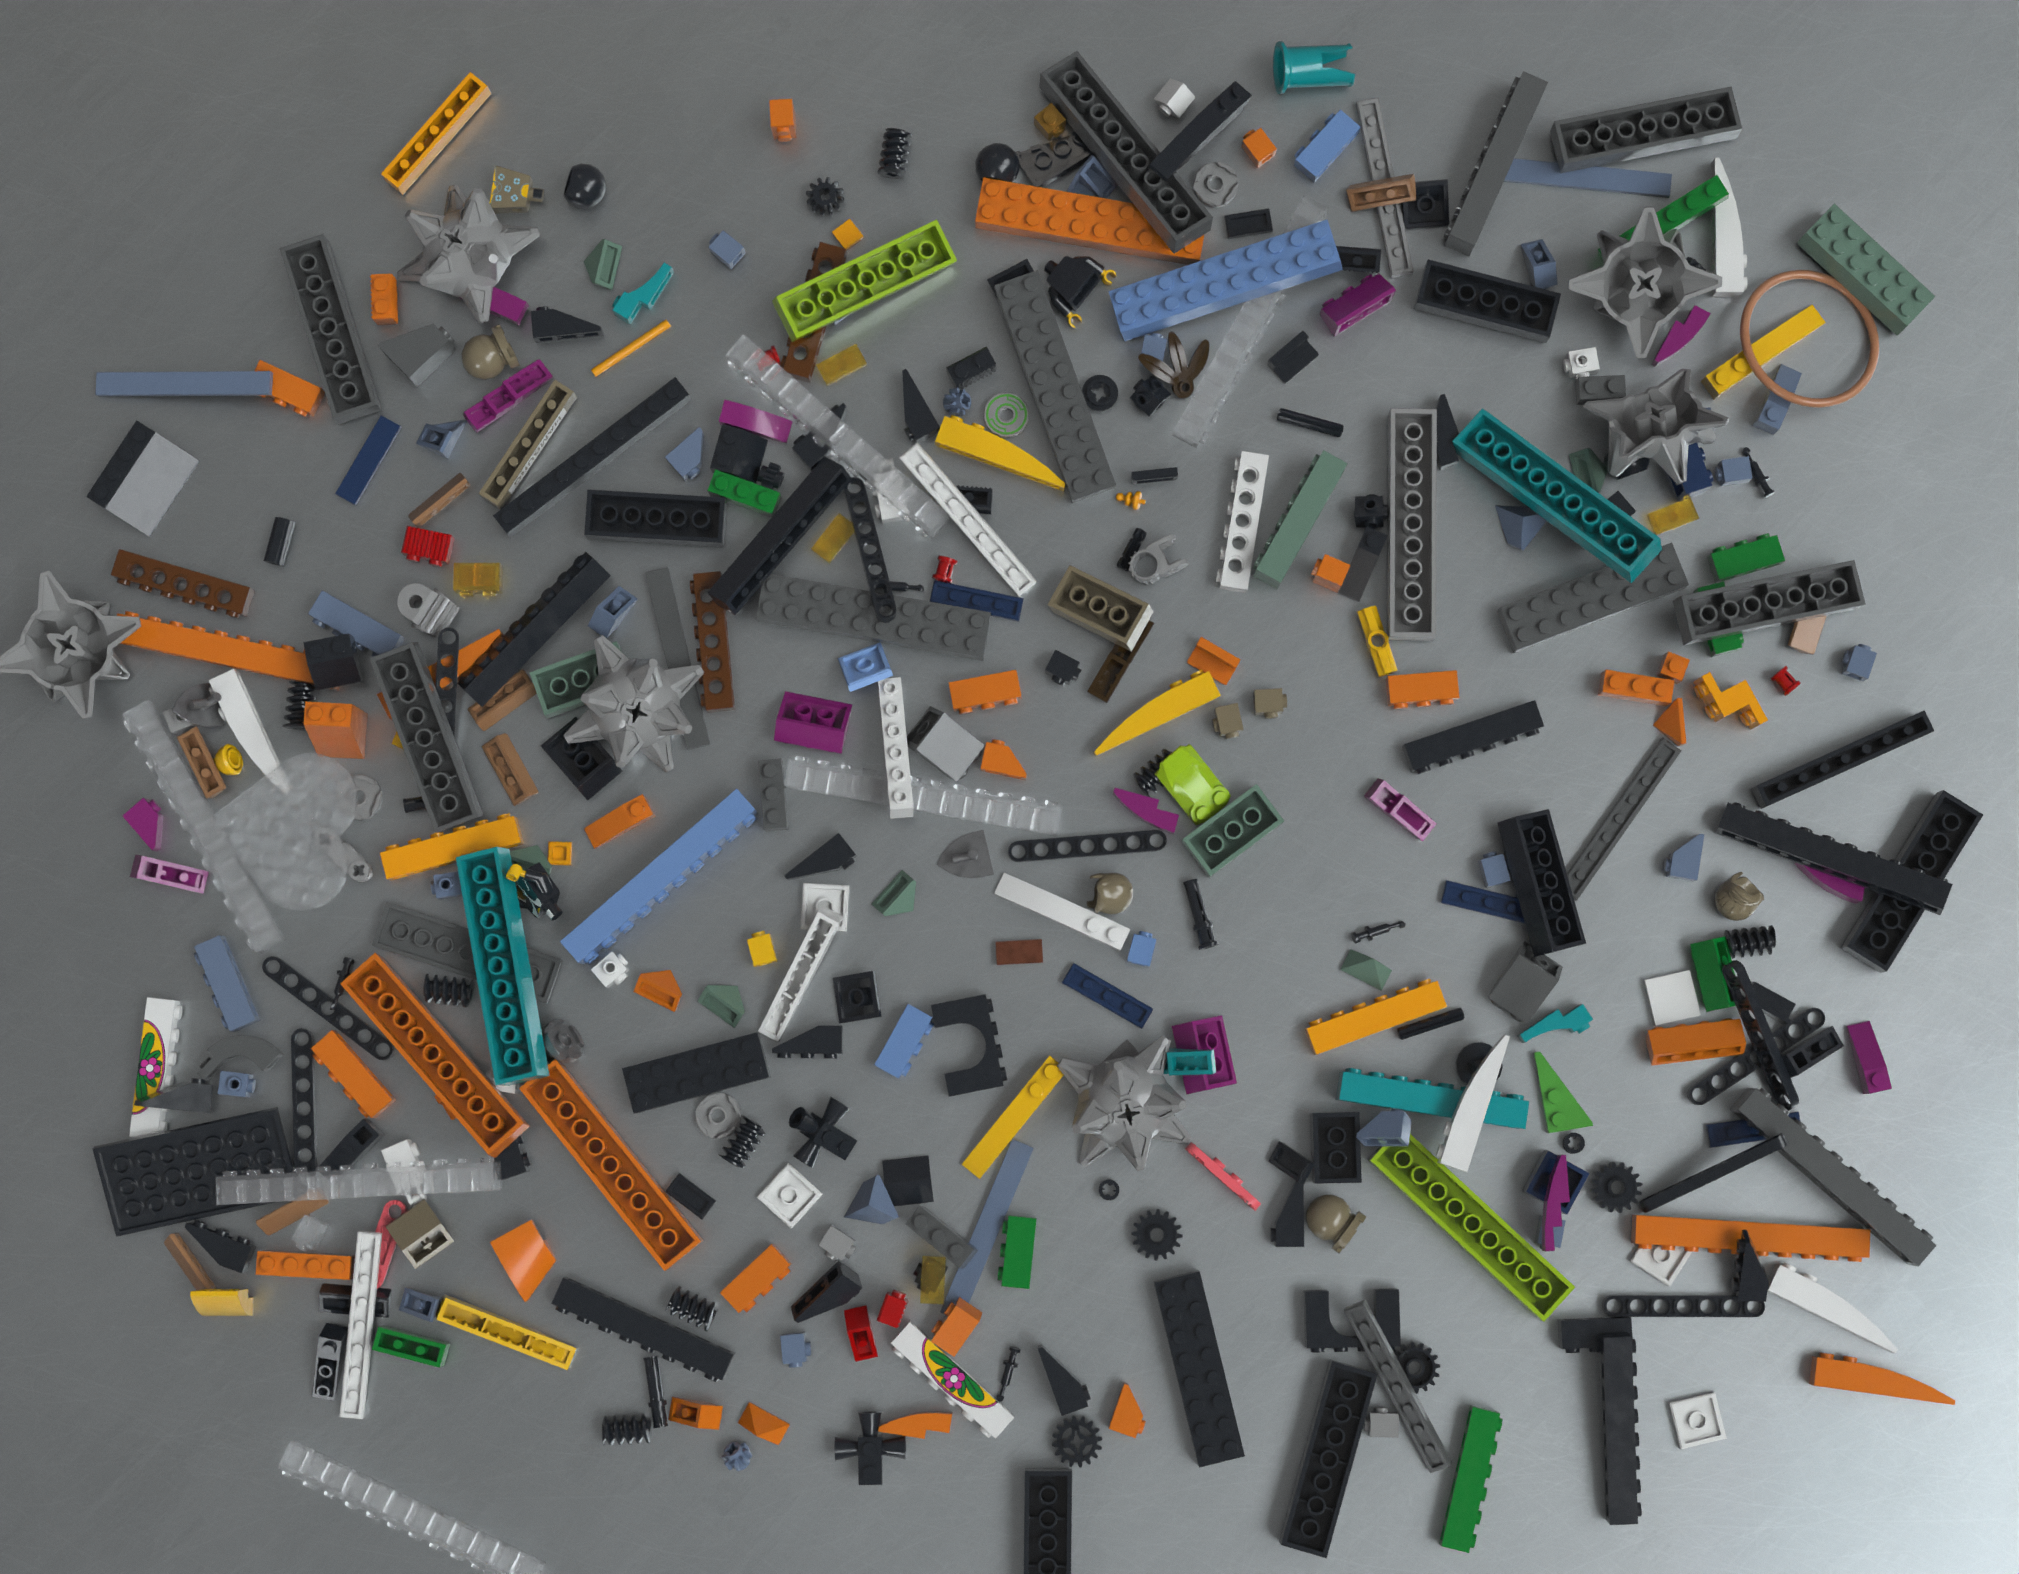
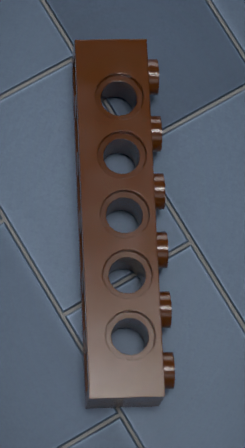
M820 242L819 247H815L813 250L811 261H814L812 270L808 269L805 282L824 274L819 271L822 265H830L832 270L845 264L848 255L847 249ZM827 326L813 332L809 338H800L794 342L788 336L786 347H789L787 356L783 355L780 365L784 376L811 383ZM797 351H805L807 353L806 357L802 360L796 359L794 355Z
M121 549L118 550L111 576L117 579L116 582L129 587L131 583L139 585L138 589L152 593V590H157L161 592L160 596L174 599V596L183 598L182 602L193 606L198 602L204 604V609L217 612L218 609L225 610V615L238 619L240 615L247 617L255 593L252 588ZM139 567H142L143 574L140 577L135 578V570ZM164 573V582L161 584H157V576L159 574ZM182 580H186V588L184 590L179 591V582ZM208 586V594L200 597V589ZM230 593L231 598L229 602L222 603V595Z
M721 571L693 574L694 580H690L691 594H695L696 603H692L693 617L697 616L698 625L694 626L695 639H699L700 648H696L697 662H701L704 674L699 678V684L704 685V693L700 694L701 706L706 707L708 713L735 710L726 610L718 606L713 599L710 602L702 601V595L708 592L722 576ZM708 614L716 616V620L712 625L704 624V618ZM710 637L718 639L717 645L713 648L706 646V641ZM717 659L720 661L719 668L714 671L709 670V662ZM714 682L722 684V689L719 693H712L710 691V687Z

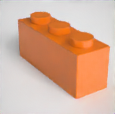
M259 360L254 371L273 372L272 395L267 396L274 398L273 402L285 408L286 405L293 407V412L303 417H306L307 414L314 417L325 395V391L310 382ZM258 395L262 398L266 397V395Z
M1017 670L948 682L954 712L959 711V715L972 713V709L981 707L982 710L993 709L995 704L1004 703V706L1018 704L1017 700L1022 699Z
M1457 670L1393 675L1386 678L1388 706H1394V709L1408 708V704H1417V707H1429L1431 702H1440L1442 706L1452 705L1455 700L1459 699Z
M1604 670L1601 673L1598 696L1668 706L1672 701L1675 680Z
M771 1244L720 1293L738 1313L743 1310L747 1313L757 1304L754 1299L761 1294L764 1297L774 1288L771 1283L775 1279L779 1278L781 1281L791 1272L788 1267L792 1263L774 1244Z

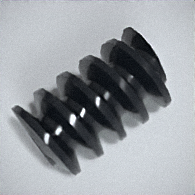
M887 128V132L883 134V138L886 140L882 143L884 150L880 153L882 159L879 160V165L881 167L877 172L879 175L887 178L900 179L902 178L899 176L900 173L907 172L901 165L908 164V160L902 157L910 154L904 147L911 146V143L906 141L905 138H912V134L902 129Z
M289 681L295 687H290L287 691L294 696L286 698V701L292 705L285 707V710L291 714L285 715L284 719L290 723L283 724L282 727L305 730V701L316 700L317 697L310 694L316 691L312 684Z
M1162 749L1163 757L1156 754L1154 756L1156 763L1149 760L1147 762L1149 769L1142 766L1140 768L1142 775L1137 772L1133 774L1136 784L1147 797H1150L1148 790L1157 792L1155 784L1163 787V784L1154 773L1159 770L1160 762L1172 753L1171 751Z
M1770 925L1768 930L1765 926H1761L1759 931L1757 928L1752 927L1750 931L1742 928L1740 933L1737 929H1733L1731 934L1728 930L1724 932L1732 959L1735 958L1736 952H1739L1741 958H1744L1745 951L1749 952L1750 957L1754 956L1755 950L1762 956L1764 949H1767L1768 954L1772 955L1773 948L1776 946V934L1773 925Z
M429 974L425 975L423 995L426 1003H431L434 998L435 1004H440L443 999L444 1005H449L452 1001L453 1006L458 1007L460 1002L465 1008L469 1006L474 991V979L467 985L465 978L462 979L460 984H457L456 977H453L451 983H448L447 976H444L442 982H439L438 975H435L432 981H430Z
M743 1115L742 1117L746 1123L738 1122L737 1124L741 1131L733 1130L732 1132L736 1139L728 1138L727 1140L731 1147L723 1146L722 1148L726 1155L718 1154L729 1163L740 1168H745L746 1166L742 1159L750 1160L751 1158L747 1151L755 1152L756 1150L752 1143L760 1144L761 1141L757 1135L765 1136L762 1126Z
M678 1286L672 1294L666 1310L671 1307L670 1315L672 1316L679 1311V1319L681 1320L688 1315L687 1323L689 1324L696 1319V1327L698 1328L705 1323L704 1331L707 1332L718 1311L715 1310V1302L706 1306L707 1299L704 1298L699 1303L698 1294L689 1298L690 1291L687 1290L682 1295L681 1286Z
M644 1413L641 1414L638 1421L635 1414H632L630 1421L627 1420L626 1415H623L621 1422L618 1421L616 1415L613 1416L612 1422H609L607 1416H604L602 1422L603 1445L606 1439L610 1446L614 1445L615 1439L619 1445L623 1444L624 1439H626L628 1444H632L634 1437L638 1444L642 1443L643 1437L647 1443H651L650 1418L647 1420Z

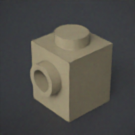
M1282 688L1254 690V715H1264L1265 719L1278 718V714L1283 713V708H1287V695L1282 694Z
M1238 703L1214 709L1215 718L1212 719L1214 731L1219 732L1220 737L1225 736L1226 740L1239 737V733L1243 732L1244 729Z

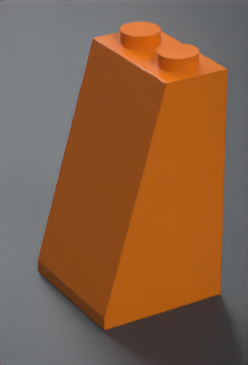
M305 701L304 727L318 757L365 759L368 718L366 712L353 704Z

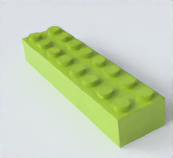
M934 220L776 296L772 303L791 341L794 342L953 265L957 259L938 221Z

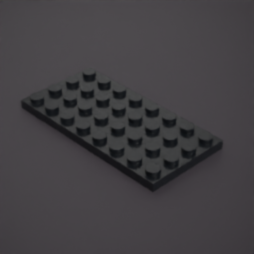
M278 1107L103 1144L93 1148L116 1237L298 1198L300 1196Z

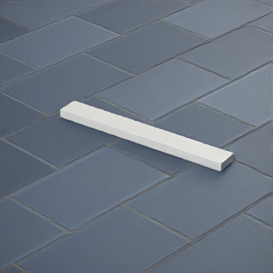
M918 442L900 456L902 462L1018 596L1022 595L1037 582Z
M361 1230L357 1232L339 1417L363 1419L365 1415L382 1233Z

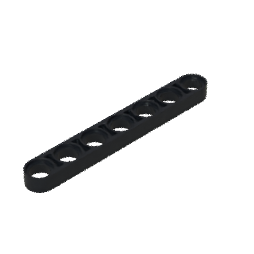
M851 477L852 480L844 488V494L875 615L880 622L889 623L896 617V604L864 482L860 478ZM852 484H857L861 490L858 493H851L848 487ZM861 504L865 506L866 510L858 514L853 510V507ZM866 524L871 527V531L863 534L859 532L858 528ZM867 545H873L877 550L873 554H867L863 549ZM877 565L881 567L882 571L880 574L874 575L869 572V568ZM877 586H884L887 592L884 595H877L874 589ZM884 606H888L893 612L889 616H884L880 614L879 610Z
M445 627L439 632L436 690L440 701L448 700L452 704L451 711L445 714L452 733L455 735L459 633L452 627ZM452 631L455 634L456 639L452 644L443 642L442 634L444 632ZM450 654L454 657V664L451 667L442 665L441 657L443 655ZM444 677H449L453 681V687L449 690H444L440 686V680Z
M1160 830L1023 840L1013 842L1008 848V854L1014 862H1031L1156 852L1165 847L1167 838ZM1159 834L1163 838V843L1160 847H1154L1150 844V837L1152 835ZM1131 836H1136L1140 840V845L1136 849H1131L1127 846V839ZM1107 838L1116 840L1117 847L1115 850L1108 851L1104 848V841ZM1084 840L1092 841L1094 843L1093 851L1085 853L1081 849V843ZM1068 842L1071 845V851L1065 855L1061 854L1058 851L1059 843ZM1040 843L1045 844L1048 847V853L1045 856H1038L1035 853L1036 845ZM1021 845L1025 849V854L1022 858H1015L1012 855L1014 846Z
M275 956L264 960L262 969L269 978L375 1058L388 1060L394 1055V1045L387 1038L339 1002H337V1009L332 1014L326 1015L322 1007L326 1002L333 1003L334 998L284 960ZM276 960L280 965V969L277 973L272 974L268 971V964ZM290 974H295L298 978V983L295 987H289L286 984V978ZM308 988H313L316 991V997L312 1001H307L304 997V992ZM346 1015L350 1016L353 1020L352 1026L348 1029L341 1026V1019ZM364 1029L371 1032V1039L366 1043L361 1042L359 1039V1033ZM382 1043H386L390 1048L388 1055L384 1057L380 1056L377 1052L378 1046Z
M1733 960L1723 967V976L1776 1104H1781L1790 1111L1799 1104L1797 1092L1747 971L1741 962ZM1731 967L1736 971L1737 976L1734 975ZM1740 989L1744 991L1746 998L1742 995ZM1749 1010L1753 1013L1755 1019L1750 1015ZM1758 1032L1762 1034L1764 1040L1760 1038ZM1766 1052L1771 1056L1772 1061L1768 1058ZM1775 1074L1779 1076L1781 1083L1777 1080ZM1784 1095L1789 1099L1790 1104L1786 1101Z
M1807 1009L1793 1018L1789 1024H1784L1772 1032L1773 1037L1781 1040L1780 1054L1824 1024L1825 1014L1821 1009ZM1810 1012L1819 1014L1820 1021L1818 1024L1812 1025L1809 1023L1808 1015ZM1793 1024L1798 1025L1801 1029L1800 1035L1796 1038L1791 1037L1788 1031L1789 1027ZM1753 1046L1745 1050L1744 1054L1736 1056L1692 1085L1687 1092L1688 1100L1694 1105H1703L1760 1068V1063H1754L1750 1059V1054L1754 1050ZM1766 1052L1768 1058L1772 1060L1771 1056ZM1736 1062L1740 1063L1743 1067V1072L1739 1076H1735L1731 1072V1066ZM1716 1075L1721 1076L1724 1080V1085L1719 1089L1714 1088L1712 1085V1078ZM1696 1088H1701L1705 1093L1704 1099L1700 1102L1695 1101L1692 1096Z
M302 1028L295 1030L291 1035L294 1174L297 1186L301 1189H309L314 1187L318 1180L315 1059L312 1056L314 1052L311 1049L314 1046V1036L311 1031ZM301 1032H305L309 1038L307 1044L303 1046L299 1045L296 1041L297 1035ZM302 1055L307 1056L309 1059V1065L305 1069H301L297 1065V1059ZM301 1079H307L310 1083V1087L306 1092H301L298 1089L297 1085ZM302 1102H307L310 1105V1112L307 1115H301L298 1111V1106ZM303 1125H307L311 1129V1135L306 1139L299 1135V1129ZM307 1148L311 1151L312 1157L308 1162H303L300 1159L299 1154L302 1149ZM304 1172H309L312 1175V1182L309 1185H304L300 1181V1176Z
M1783 1133L1776 1135L1641 1200L1639 1204L1644 1213L1652 1211L1776 1152L1789 1143Z
M1609 1295L1602 1301V1310L1605 1314L1613 1317H1759L1765 1311V1303L1759 1302V1310L1756 1313H1751L1747 1308L1749 1301H1738L1736 1295ZM1611 1299H1616L1619 1302V1309L1614 1313L1609 1312L1607 1309V1303ZM1635 1299H1639L1643 1304L1642 1310L1638 1313H1634L1630 1308L1631 1302ZM1659 1299L1664 1300L1666 1303V1309L1662 1313H1657L1654 1310V1303ZM1683 1299L1687 1300L1690 1305L1689 1310L1685 1313H1681L1677 1309V1303ZM1706 1299L1710 1300L1713 1304V1309L1709 1313H1704L1700 1307L1702 1301ZM1731 1299L1736 1303V1310L1732 1313H1727L1724 1309V1303Z

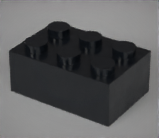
M1360 1112L1310 1113L1312 1162L1315 1164L1312 1169L1313 1183H1362L1361 1142L1356 1138L1357 1132L1360 1131Z

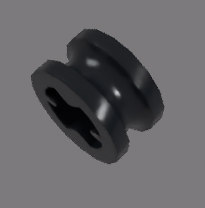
M1570 1133L1564 1137L1562 1145L1566 1152L1576 1154L1583 1150L1585 1140L1578 1133ZM1570 1137L1579 1140L1577 1150H1574V1147L1569 1148Z
M1111 1179L1104 1180L1099 1186V1194L1105 1200H1113L1119 1194V1186ZM1105 1184L1115 1186L1116 1190H1113L1115 1192L1113 1196L1103 1194L1102 1190H1105L1103 1188Z

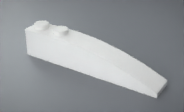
M1714 158L1711 162V178L1718 175L1729 193V198L1711 209L1712 273L1722 277V287L1712 290V297H1740L1744 290L1747 289V277H1744L1747 255L1743 254L1741 223L1729 179L1720 158Z
M232 669L210 679V694L218 692L221 695L218 711L223 721L227 720L242 747L268 779L285 795L289 797L294 796L295 794L239 671Z
M1006 873L1003 874L994 893L1118 951H1121L1130 931L1125 926Z
M824 906L818 911L758 1032L777 1042L780 1041L844 918L843 916Z
M1503 1035L1472 1075L1460 1097L1451 1122L1447 1121L1443 1130V1134L1446 1135L1444 1144H1439L1436 1152V1157L1439 1158L1438 1163L1468 1172L1510 1036Z
M1785 1262L1783 1265H1774L1768 1278V1292L1896 1354L1898 1349L1877 1326L1846 1300L1816 1283L1818 1280L1816 1277L1807 1273L1802 1276L1795 1272L1797 1268Z

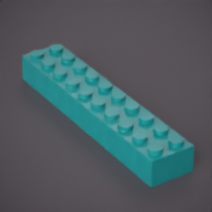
M1482 408L1452 441L1455 451L1460 457L1630 583L1640 575L1662 550L1661 538Z
M493 847L456 857L495 1085L510 1086L550 1076L516 883L506 878V874L512 866L510 849Z

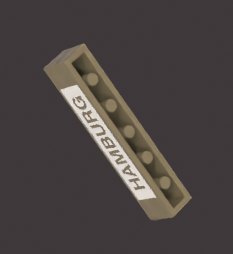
M554 379L480 490L479 495L500 510L506 505L576 400L577 396L574 391Z

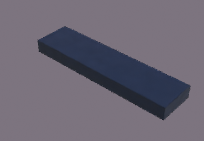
M382 415L380 416L335 493L337 496L357 506L402 429L400 425Z
M934 580L929 602L991 612L993 617L1019 622L1024 598Z
M1448 880L1445 881L1440 903L1525 924L1517 897Z
M1075 963L1072 964L1062 981L1064 985L1141 1029L1153 1011V1008Z
M1799 1112L1788 1114L1791 1119H1798L1800 1121ZM1744 1119L1706 1125L1709 1148L1767 1139L1758 1134L1759 1131L1752 1126H1748Z

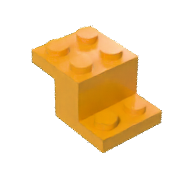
M1710 672L1694 681L1695 686L1693 689L1699 699H1703L1706 704L1704 707L1706 714L1710 719L1713 718L1715 722L1738 710L1742 713L1740 714L1741 721L1746 727L1749 726L1750 730L1768 721L1746 680L1723 692L1720 691Z

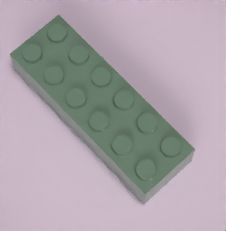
M1835 203L1797 242L1805 252L1897 336L1935 298L1933 293Z
M1323 450L1321 455H1315L1308 469L1311 472L1310 475L1305 474L1298 485L1297 490L1300 493L1298 495L1293 494L1286 508L1289 511L1288 514H1282L1276 524L1275 530L1278 532L1276 535L1271 533L1263 548L1266 550L1265 555L1260 553L1252 569L1256 571L1253 577L1275 589L1279 588L1348 463Z

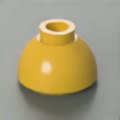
M232 744L222 746L217 751L215 758H213L218 771L231 776L240 774L243 767V759L239 750Z

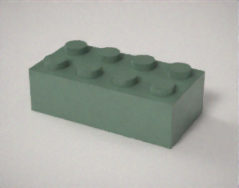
M617 641L612 642L622 652L620 644ZM595 649L529 672L543 713L547 718L585 706L580 700L581 696L599 675Z
M1256 784L1183 838L1181 842L1208 878H1210L1280 826L1284 819Z

